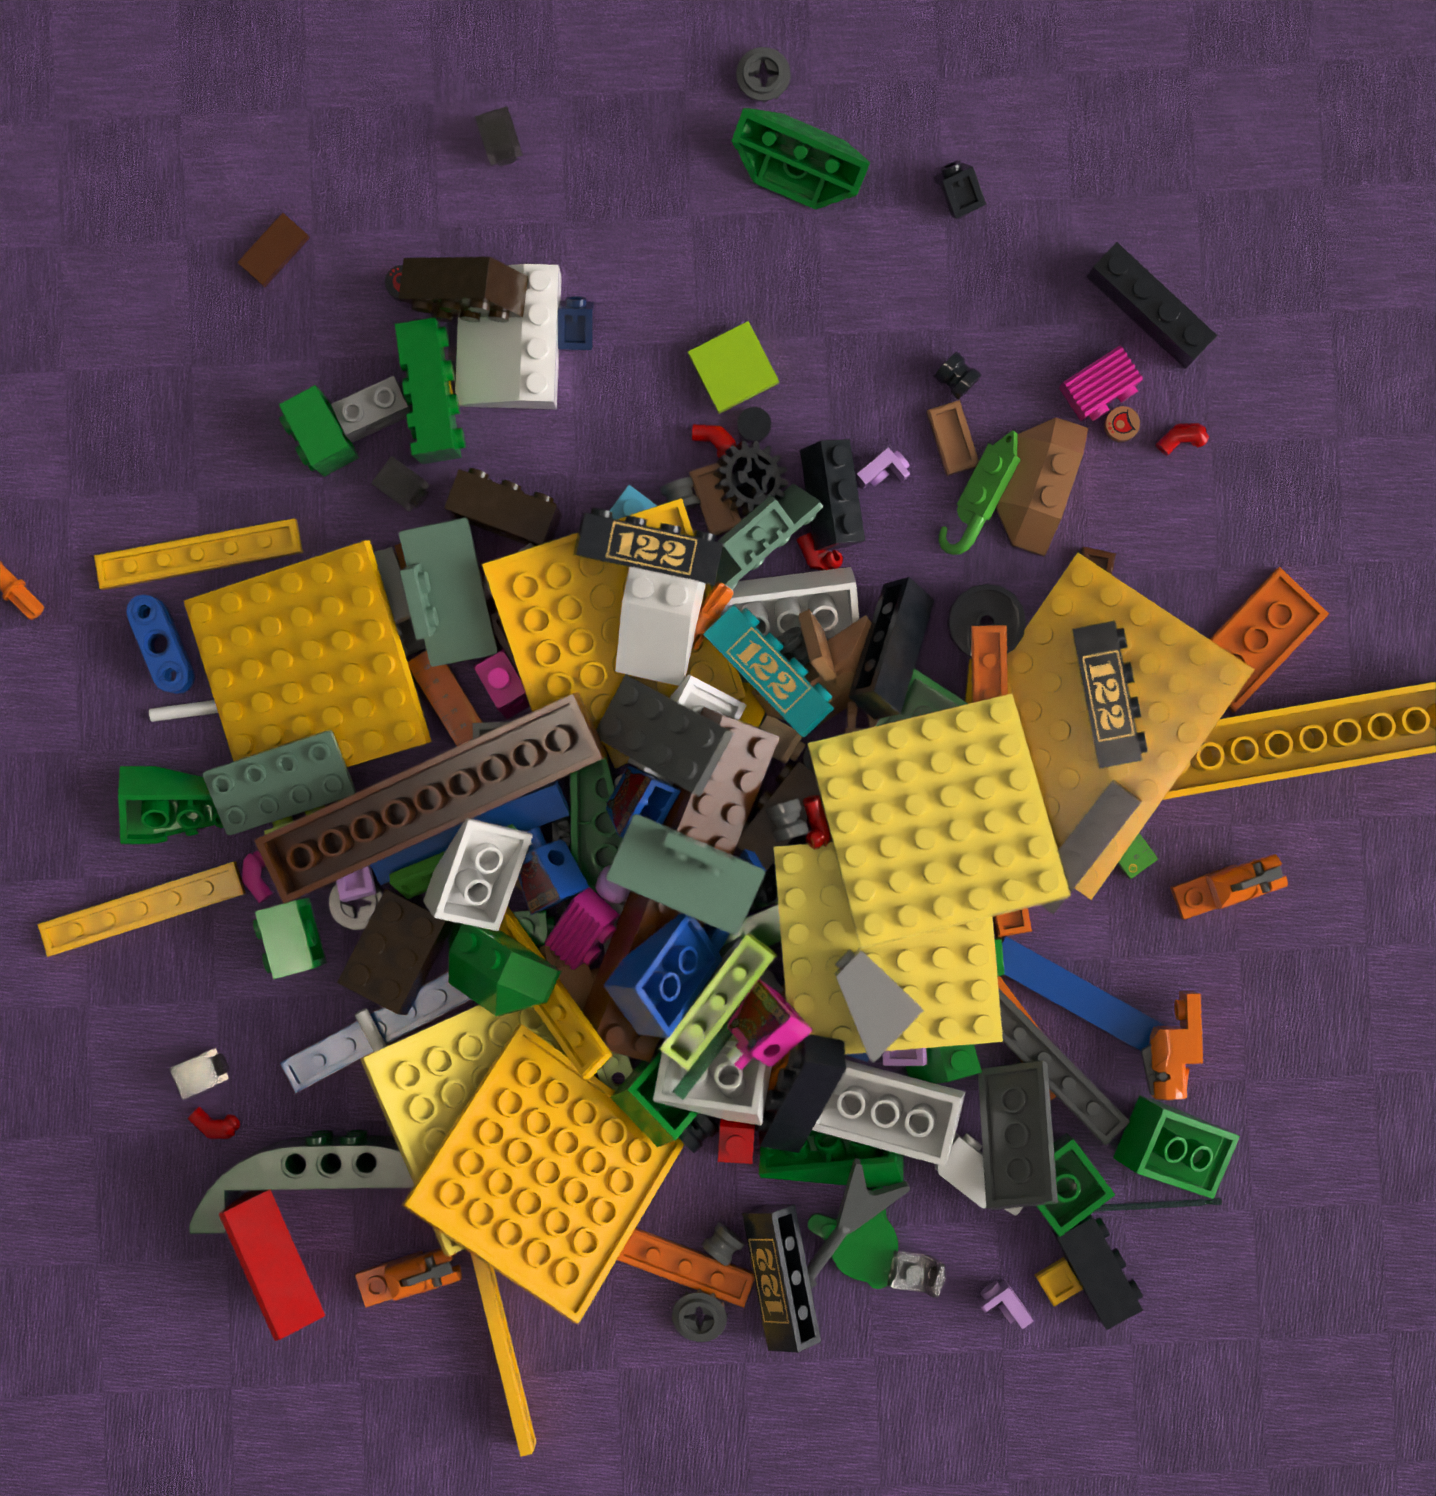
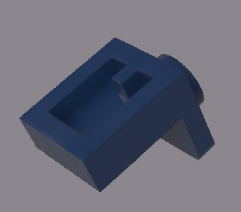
M582 296L566 297V301H560L558 307V349L592 350L594 302H586V298Z

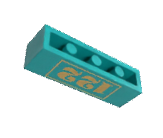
M733 605L703 635L796 732L805 738L834 709L828 702L832 695L819 682L812 686L804 678L808 673L804 666L795 657L788 661L780 653L784 646L770 632L764 636L756 628L760 621L746 607L740 611Z

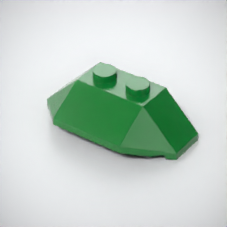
M744 107L731 140L753 183L815 210L857 196L871 163L845 140L783 113Z
M455 922L448 937V983L495 1016H502L534 1005L547 1003L562 972L501 930L495 931Z

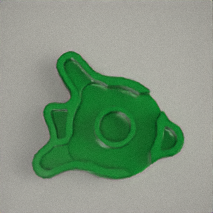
M873 1187L871 1191L881 1189L884 1187ZM886 1208L854 1232L847 1234L832 1255L836 1266L845 1275L867 1282L875 1289H882L889 1284L890 1271L898 1253V1239L894 1227L887 1218ZM814 1213L809 1217L807 1225L811 1232L826 1241L837 1226V1219L820 1213Z

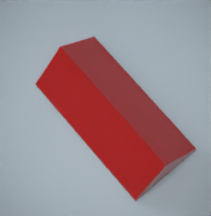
M248 1190L219 1213V1217L274 1341L281 1340L326 1316L271 1190Z

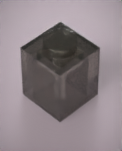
M507 106L475 116L490 165H509L515 162L517 157L523 155Z
M393 456L389 458L371 483L376 489L408 512L413 507L419 508L429 494L426 490L429 484Z
M216 1048L169 1068L182 1100L229 1079L227 1076L229 1072L228 1063L222 1053H217Z

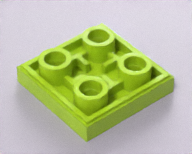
M749 321L688 351V355L718 414L779 384V379Z

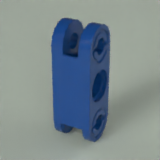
M143 594L134 597L127 605L126 614L154 683L162 691L175 694L187 692L194 684L195 673L168 607L163 601L150 595ZM150 609V614L146 617V612ZM160 636H165L168 643L167 648L158 654L154 646L155 641ZM176 671V678L172 681V674Z

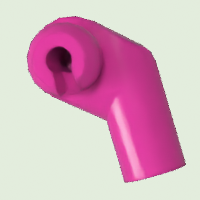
M257 850L253 854H247L243 860L242 881L260 904L268 899L273 892L261 878L262 868L266 867L259 850Z

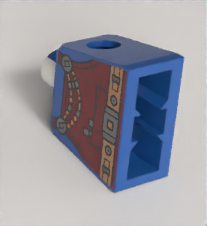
M630 765L626 768L624 774L616 778L614 782L615 790L607 802L606 810L617 834L623 838L634 814H639L659 824H663L681 790L660 778Z
M540 827L526 831L533 836L518 878L531 915L558 905L589 888L565 841L560 839L547 844Z

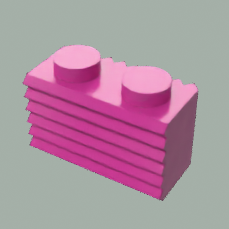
M1120 345L1064 381L1059 389L1080 421L1087 417L1094 421L1110 410L1107 405L1118 398L1122 403L1136 394L1138 390L1135 386L1143 378Z
M589 887L573 898L546 939L545 946H549L551 951H555V955L560 956V960H564L565 964L570 965L572 970L577 969L583 963L589 966L602 952L599 945L606 943L617 928L614 926V923L620 915Z

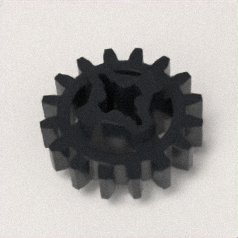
M745 440L741 441L736 447L732 445L725 451L726 455L721 456L717 460L721 467L713 472L714 476L721 478V481L714 486L715 489H723L725 492L720 500L724 502L730 499L732 501L730 510L734 511L742 507L744 516L751 513L770 495L777 501L781 500L785 494L780 489L788 485V481L781 478V475L787 471V468L778 467L777 465L781 456L776 455L772 458L769 455L771 447L768 445L761 450L759 449V441L756 440L749 447ZM734 465L736 472L732 475V468ZM770 482L769 490L767 492L766 484Z

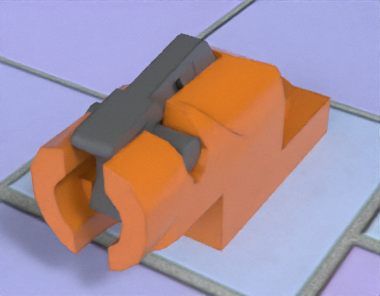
M1271 854L1240 865L1234 864L1171 886L1170 889L1181 919L1185 920L1214 909H1223L1287 887V877L1282 874L1280 868L1282 863L1276 854Z
M1179 991V999L1174 1002V1013L1176 1020H1180V1025L1153 1027L1149 1039L1150 1044L1141 1050L1148 1091L1154 1099L1177 1100L1187 1098L1190 1069L1189 1067L1186 1068V1064H1203L1201 993Z
M442 1248L426 1253L419 1251L357 1272L355 1277L365 1308L391 1299L397 1301L460 1281L462 1279L460 1264L452 1267L450 1264L453 1256H456L457 1253L445 1256Z

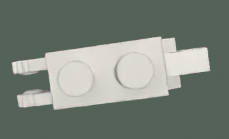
M955 1133L946 1166L935 1164V1169L940 1176L984 1209L986 1208L983 1153L979 1151L982 1145L967 1133L963 1138ZM1023 1207L1004 1210L1016 1216Z

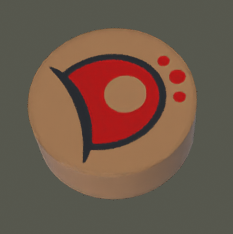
M1126 406L1113 409L1104 421V429L1107 436L1116 442H1126L1132 439L1140 428L1138 414Z

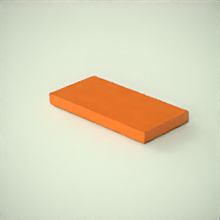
M1281 567L1276 568L1209 638V640L1255 669L1229 705L1228 709L1232 713L1236 712L1329 615Z

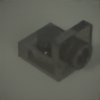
M894 1251L887 1285L893 1289L924 1292L930 1297L939 1298L941 1288L946 1279L945 1264L931 1255Z

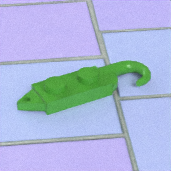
M1014 430L995 444L991 445L988 443L957 502L958 516L968 525L960 541L950 544L946 538L947 527L943 526L941 528L938 542L941 549L947 554L959 555L969 550L986 519L989 520L1021 461L1017 456L1018 434Z

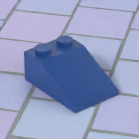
M681 912L624 957L603 986L637 1034L669 1038L723 959L697 919Z

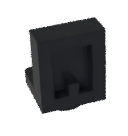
M954 161L941 168L942 173L933 177L935 184L940 185L953 218L957 219L987 205L973 166L960 163V161Z

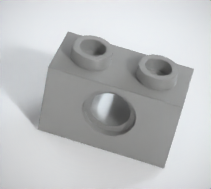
M394 376L331 404L345 436L352 443L407 418L406 414L412 412L410 405H407L401 385Z

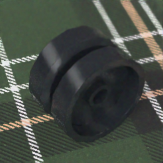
M983 584L971 587L957 596L949 608L947 627L949 637L958 650L971 657V626H981L980 620L985 615L991 617L990 620L993 621V625H1007V654L1016 648L1023 637L1026 619L1023 606L1013 593L1002 586Z

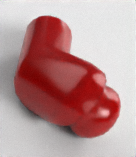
M200 1106L187 1118L209 1139H230L235 1136V1131L241 1125L239 1119L233 1114H227L223 1120H214Z

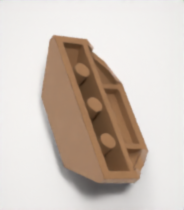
M1055 417L1018 434L1017 456L1021 461L996 506L997 513L1012 546L1043 557L1046 555L1062 519L1083 457L1088 433L1087 427Z
M867 615L827 640L837 675L836 678L828 682L823 681L810 661L804 665V668L808 671L804 678L812 686L819 682L832 695L828 702L834 709L816 727H819L846 709L848 701H852L848 698L871 626V621ZM756 689L751 691L768 716L785 720Z

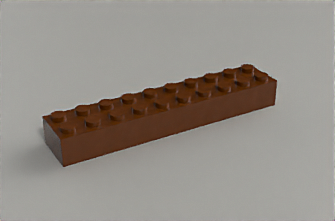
M579 692L274 830L254 841L281 900L285 904L459 825L466 818L472 819L595 763L608 755Z
M703 706L700 715L734 732L701 796L695 795L673 782L672 785L680 789L681 792L662 825L733 856L780 737L762 728ZM631 890L617 922V929L612 935L582 1012L611 1052L650 1062L660 1037L637 1034L603 985L624 957L681 912ZM697 919L701 927L704 928L705 922Z

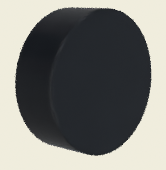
M759 407L745 409L739 415L737 421V429L740 436L751 443L755 440L763 441L771 430V419L768 413Z

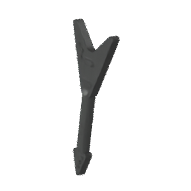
M855 1159L853 1161L836 1221L837 1226L807 1265L811 1289L817 1285L815 1278L847 1234L854 1232L909 1192L910 1187L907 1181L873 1191L866 1189L860 1160Z

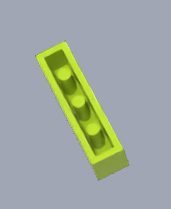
M748 933L660 1050L689 1071L777 954L752 934Z

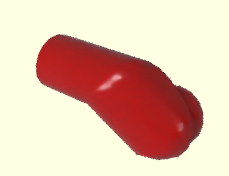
M1178 423L1155 445L1163 455L1168 456L1181 442H1191L1197 448L1204 446L1208 442L1209 435L1206 433V428L1200 423Z
M693 424L692 441L711 442L717 448L718 458L726 455L725 451L732 445L736 447L735 439L724 427L719 425Z
M811 532L796 539L810 568L823 571L838 569L842 565L843 556L839 551H815Z
M812 795L803 800L812 830L807 833L806 841L812 849H819L821 846L824 845L826 847L830 843L831 833L820 796Z

